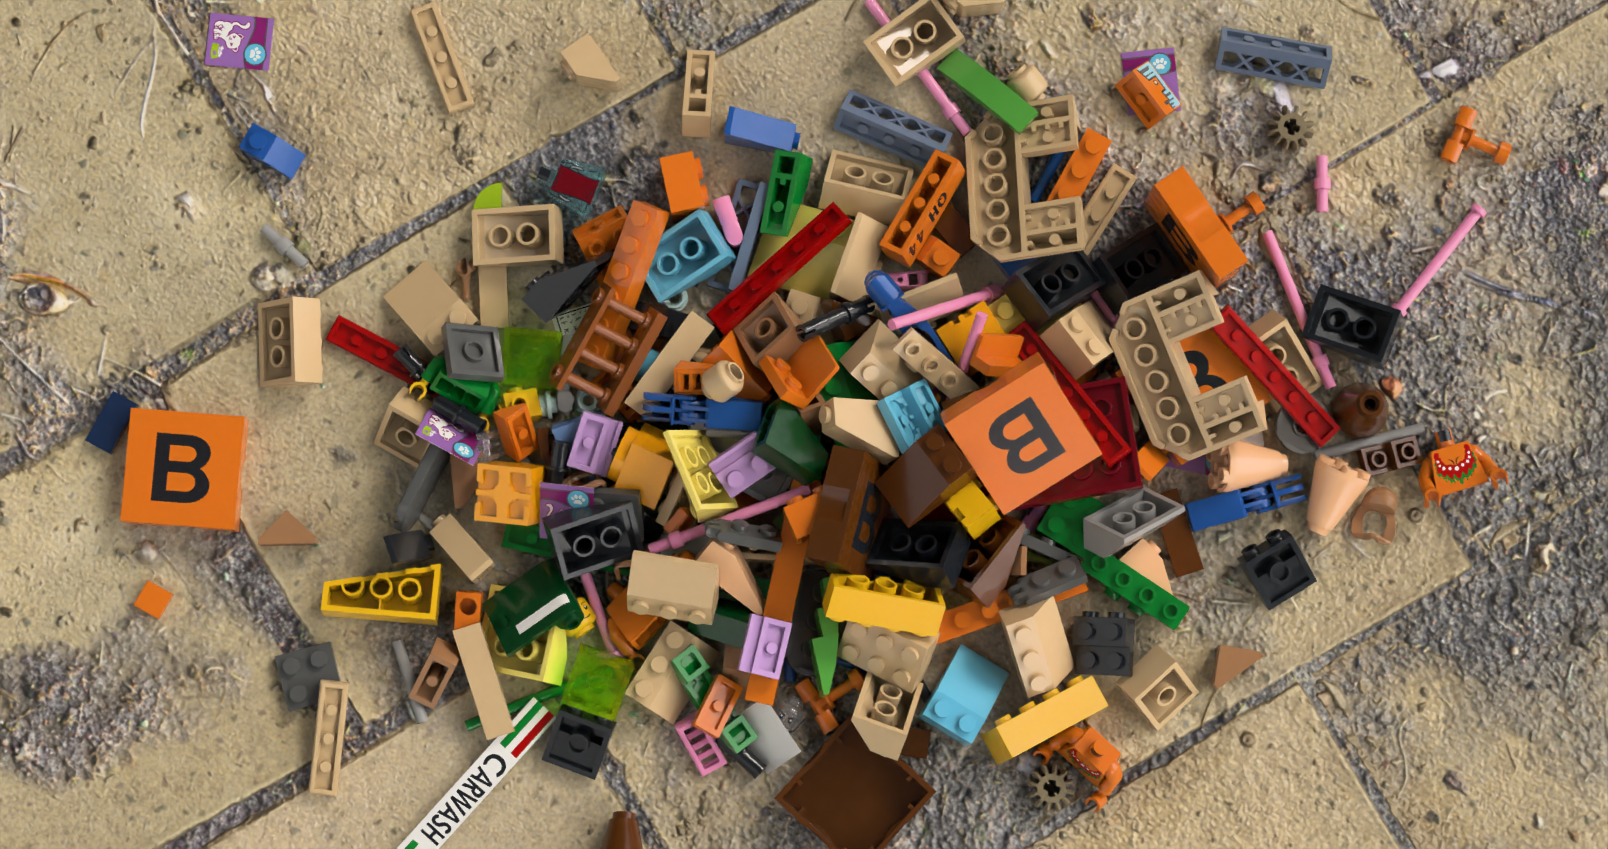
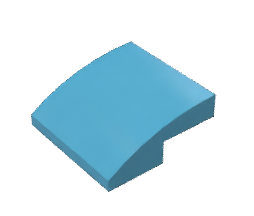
M925 378L876 402L901 454L938 424L941 425L945 432L948 431L940 415L942 411Z

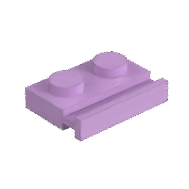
M583 410L566 466L606 477L613 457L611 452L613 448H616L623 422Z
M755 430L707 463L731 498L776 468L750 452L757 435Z
M751 613L737 670L779 680L792 623Z

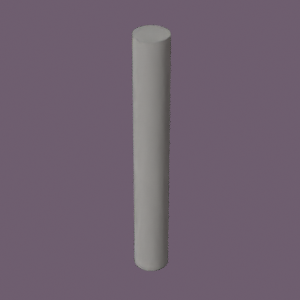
M403 639L392 642L409 695L416 680ZM410 698L417 724L429 721L424 705Z

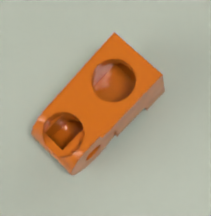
M461 589L456 591L454 630L481 621L484 591Z

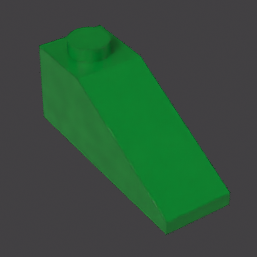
M775 149L760 233L788 237L808 187L813 162L812 158L803 153Z

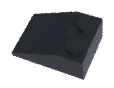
M1158 222L1099 256L1092 262L1107 281L1097 291L1114 316L1119 314L1123 302L1163 286L1188 269Z
M615 249L561 267L552 273L548 270L540 278L538 276L535 277L526 286L525 289L528 292L522 300L545 323L566 312L610 263Z
M1081 250L1039 257L1015 271L1001 289L1033 331L1037 332L1104 286L1107 281L1084 251Z
M1320 284L1301 337L1357 362L1384 370L1402 324L1403 315L1399 309Z
M630 500L568 509L542 518L555 569L564 581L630 559L634 550L645 552Z
M883 518L866 565L869 568L926 587L954 589L971 541L961 522L920 520L908 528L902 519Z

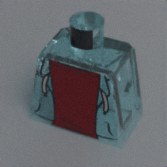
M562 159L557 170L542 165L536 181L550 186L547 194L549 200L587 222L608 173L607 169L603 167Z

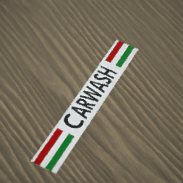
M533 697L512 720L515 731L497 737L397 849H439L556 720V717Z

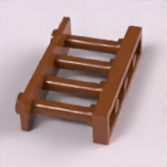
M602 282L601 286L594 290L591 296V304L559 363L557 362L553 365L548 382L560 391L565 383H568L597 398L596 407L603 413L614 417L668 317L652 307H649L647 312L641 313L613 298L616 290ZM606 308L638 323V329L633 337L628 338L599 323ZM592 333L624 348L625 353L620 362L614 363L585 348ZM579 358L611 373V378L606 387L601 388L571 373Z

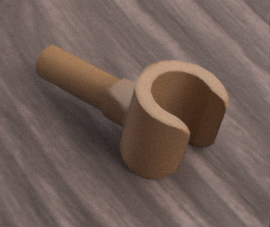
M463 258L456 265V272L462 276L463 299H470V274L478 267L473 266V259L466 265V258Z

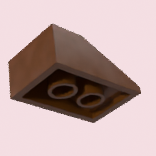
M938 424L916 440L875 484L906 526L910 528L976 479L978 475L941 425Z
M998 513L1001 519L975 540L968 532L966 533L971 541V545L955 588L952 589L986 608L991 606L1006 587L1026 527L1023 522L1006 514L1003 515V513Z

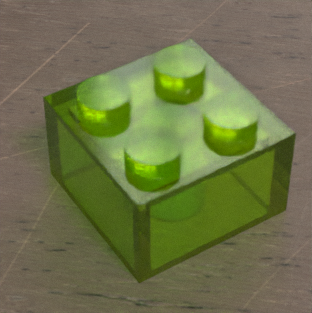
M505 327L502 356L505 378L500 383L502 387L536 388L537 390L558 392V389L548 381L553 365L557 362L559 363L561 359L563 333L560 331Z
M580 643L562 691L560 703L615 722L634 670V661Z

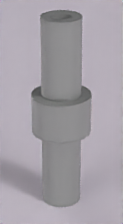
M268 223L262 227L260 232L275 245V249L282 256H288L301 269L308 264L309 260L293 247L294 243L288 237H282Z

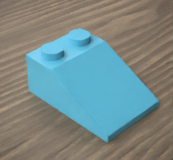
M698 209L662 234L645 281L658 302L662 303L715 275L737 260V257L709 212Z
M960 644L919 713L918 718L964 746H968L973 743L984 724L1009 673Z

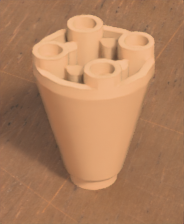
M1242 440L1206 454V459L1210 462L1208 486L1210 489L1217 490V492H1230L1270 480H1276L1280 476H1286L1288 471V458L1286 454H1281L1279 451Z
M1320 453L1314 465L1306 520L1308 521L1306 528L1327 536L1328 531L1333 530L1367 487L1371 474L1359 468L1353 469L1348 467L1349 463L1334 456L1331 458Z

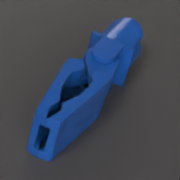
M873 270L866 275L864 281L866 292L882 312L888 309L892 318L918 311L905 299L901 298L904 292L887 273L881 270ZM927 320L899 328L903 335L911 327L913 329L917 327L926 331L931 337L933 346L950 361L954 362Z
M643 393L644 399L669 401L670 403L644 402L643 410L669 413V415L644 413L642 414V420L671 422V425H695L696 422L704 423L706 428L758 431L763 419V400L732 397L727 402L719 403L709 398H697L696 395Z
M1301 473L1250 486L1249 491L1242 493L1238 489L1184 504L1191 531L1194 532L1243 519L1248 516L1247 513L1256 511L1257 514L1307 501V495L1293 497L1284 501H1280L1279 498L1280 496L1304 490V484L1280 490L1276 488L1277 485L1301 479ZM1266 486H1269L1271 494H1269ZM1269 498H1272L1274 506H1272ZM1253 499V502L1244 504V501Z

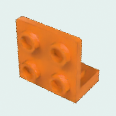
M622 205L571 230L586 259L616 248L628 216ZM609 264L596 278L600 286L605 278Z
M820 335L804 342L787 362L781 358L776 360L767 355L759 362L780 399L802 409L808 406L840 368Z

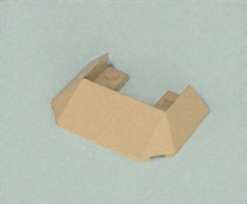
M1073 94L1028 101L1027 103L1038 111V116L1020 135L1001 119L998 120L987 111L983 116L984 120L975 130L972 129L965 136L970 239L1001 263L1085 250L1089 235L1084 227L1081 197L1076 196L1031 204L1029 157L1079 150L1078 134H1082Z
M1202 270L1193 272L1123 302L1119 311V318L1109 337V342L1126 378L1127 385L1152 445L1173 452L1188 461L1267 430L1264 400L1257 401L1247 375L1201 394L1179 341L1224 323L1214 298L1219 292Z

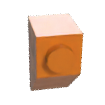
M930 234L914 262L925 270H930L932 275L940 279L948 276L961 255Z
M1151 440L1147 441L1138 450L1143 485L1148 483L1170 460L1166 456L1168 451L1152 445Z

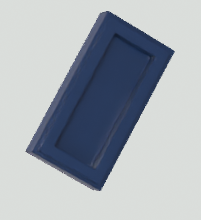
M113 391L85 441L112 454L129 424L131 408H138L139 405Z

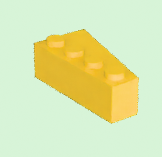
M977 478L944 502L946 507L961 522L962 526L974 540L1001 519L997 512L999 509L998 505L990 494L986 497L980 490L982 485Z
M441 563L429 567H415L391 573L383 572L365 577L358 576L326 581L323 584L321 612L324 616L438 625L443 577Z
M831 573L822 602L825 617H829L833 621H851L864 627L879 626L891 632H899L900 630L912 632L919 637H926L927 635L937 637L946 608L940 588L926 587L908 580H904V583H895L890 577L879 576L875 581H870L865 575Z
M1079 675L1066 682L1067 689L1059 692L1058 688H1055L1042 695L1045 701L1035 705L1034 701H1031L1018 708L1020 711L1019 715L1011 718L1010 714H1007L994 721L996 727L981 734L996 764L998 765L1023 753L1107 707L1108 704L1093 676L1083 680L1082 676Z

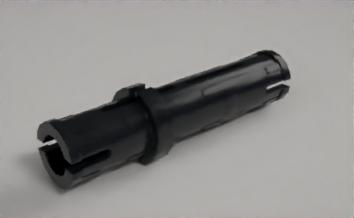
M864 295L850 303L843 302L838 305L837 309L797 325L796 332L803 330L797 336L802 342H807L809 339L840 325H850L856 321V318L873 312L875 305L869 307L867 305L874 303L869 295Z

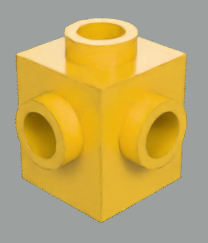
M523 387L508 389L502 395L501 403L497 404L499 410L525 403L527 404L532 423L541 421L542 411L536 388L523 390Z

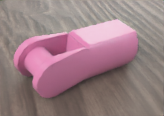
M729 195L713 200L712 203L720 225L723 228L727 243L733 248L740 247L743 233Z
M916 270L887 272V274L902 291H907L928 284V275L931 274V271ZM909 276H917V285H909Z

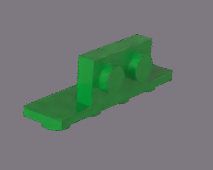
M1090 551L1081 564L1087 574L1101 582V586L1105 588L1103 592L1105 595L1118 602L1119 598L1129 604L1127 609L1139 617H1142L1143 614L1147 617L1151 615L1170 629L1175 630L1189 610L1187 604L1113 555L1103 558Z

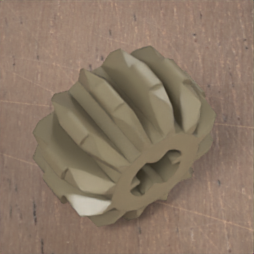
M1284 105L1282 107V114L1275 110L1272 113L1275 120L1267 121L1266 125L1272 128V130L1268 131L1266 135L1270 138L1276 137L1271 144L1273 147H1276L1279 142L1283 144L1281 152L1285 153L1290 145L1292 152L1296 153L1299 150V145L1304 148L1307 147L1308 141L1306 138L1314 136V133L1308 130V128L1314 125V122L1304 120L1309 115L1307 111L1303 112L1301 116L1298 114L1299 106L1295 105L1290 113L1289 107ZM1289 123L1293 125L1292 129L1295 130L1292 135L1288 134V129L1285 128Z
M1056 764L1052 765L1051 774L1048 773L1046 765H1042L1041 772L1043 776L1041 777L1037 772L1033 771L1031 775L1038 780L1037 783L1027 782L1026 784L1028 787H1035L1036 791L1027 794L1028 798L1039 797L1033 806L1038 808L1044 801V812L1047 813L1050 811L1051 803H1053L1055 811L1059 812L1061 811V806L1058 801L1061 800L1063 804L1068 806L1070 801L1064 795H1075L1074 790L1066 789V785L1073 784L1074 779L1063 780L1068 773L1066 769H1063L1059 775H1056L1058 765ZM1048 780H1053L1054 786L1058 787L1057 793L1053 792L1052 797L1048 796V791L1043 790L1044 784H1049Z

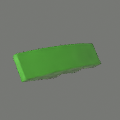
M958 49L951 52L937 67L941 74L977 105H982L998 120L1001 119L1018 135L1038 116V111L1018 94Z
M830 577L823 578L819 582L822 601ZM818 608L813 613L819 638L811 639L808 644L819 696L824 698L830 693L836 666L839 633L838 622L825 617L824 609Z

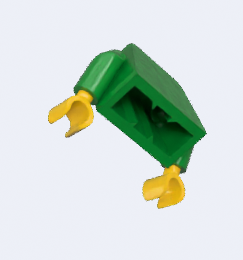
M445 354L434 357L421 374V381L414 382L411 385L409 395L413 389L420 388L423 394L420 395L418 401H422L426 396V387L430 383L429 389L460 406L466 405L467 410L476 415L480 411L479 417L487 421L486 427L480 435L487 432L489 429L487 418L489 415L492 416L500 396L498 382L450 379L447 377Z

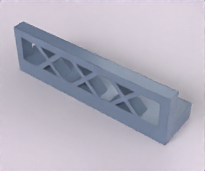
M1222 27L1214 69L1325 89L1332 63V47ZM1224 51L1237 53L1240 60L1234 63L1223 62ZM1256 57H1261L1268 64L1262 68H1256L1249 61ZM1283 62L1292 63L1296 69L1289 73H1283L1277 66ZM1311 67L1323 69L1320 79L1308 77L1304 71Z
M851 89L840 108L833 129L924 168L935 149L943 153L945 152L953 134L950 131ZM853 101L855 103H858L862 105L864 108L859 109L855 106L850 105V102ZM878 114H884L888 116L889 119L885 120L879 117ZM903 125H910L914 127L915 130L911 131L905 128ZM929 136H936L943 139V142L940 143L932 140Z
M738 179L732 205L735 211L737 203H739L742 209L735 212L736 216L744 212L748 219L746 229L742 230L744 237L738 256H736L737 260H735L734 269L731 264L728 265L732 273L729 286L714 282L715 274L708 278V287L731 293L744 281L762 221L769 184L761 181L760 184ZM742 187L757 191L754 202L747 206H744L740 199ZM750 208H752L751 214H750V216H749L747 210H749Z

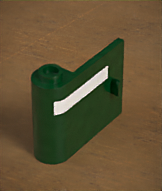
M553 559L540 562L482 603L508 657L514 655L556 625L564 630H573L584 619V613L568 581H564L557 572Z

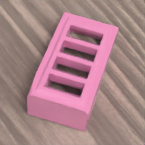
M697 711L677 721L674 725L703 777L727 764V761L713 737L697 728L685 733L686 729L692 727L691 724L697 714ZM702 733L705 734V737L691 744V739ZM710 743V748L699 754L696 753L697 749ZM714 753L717 755L711 761L705 764L701 763V760Z

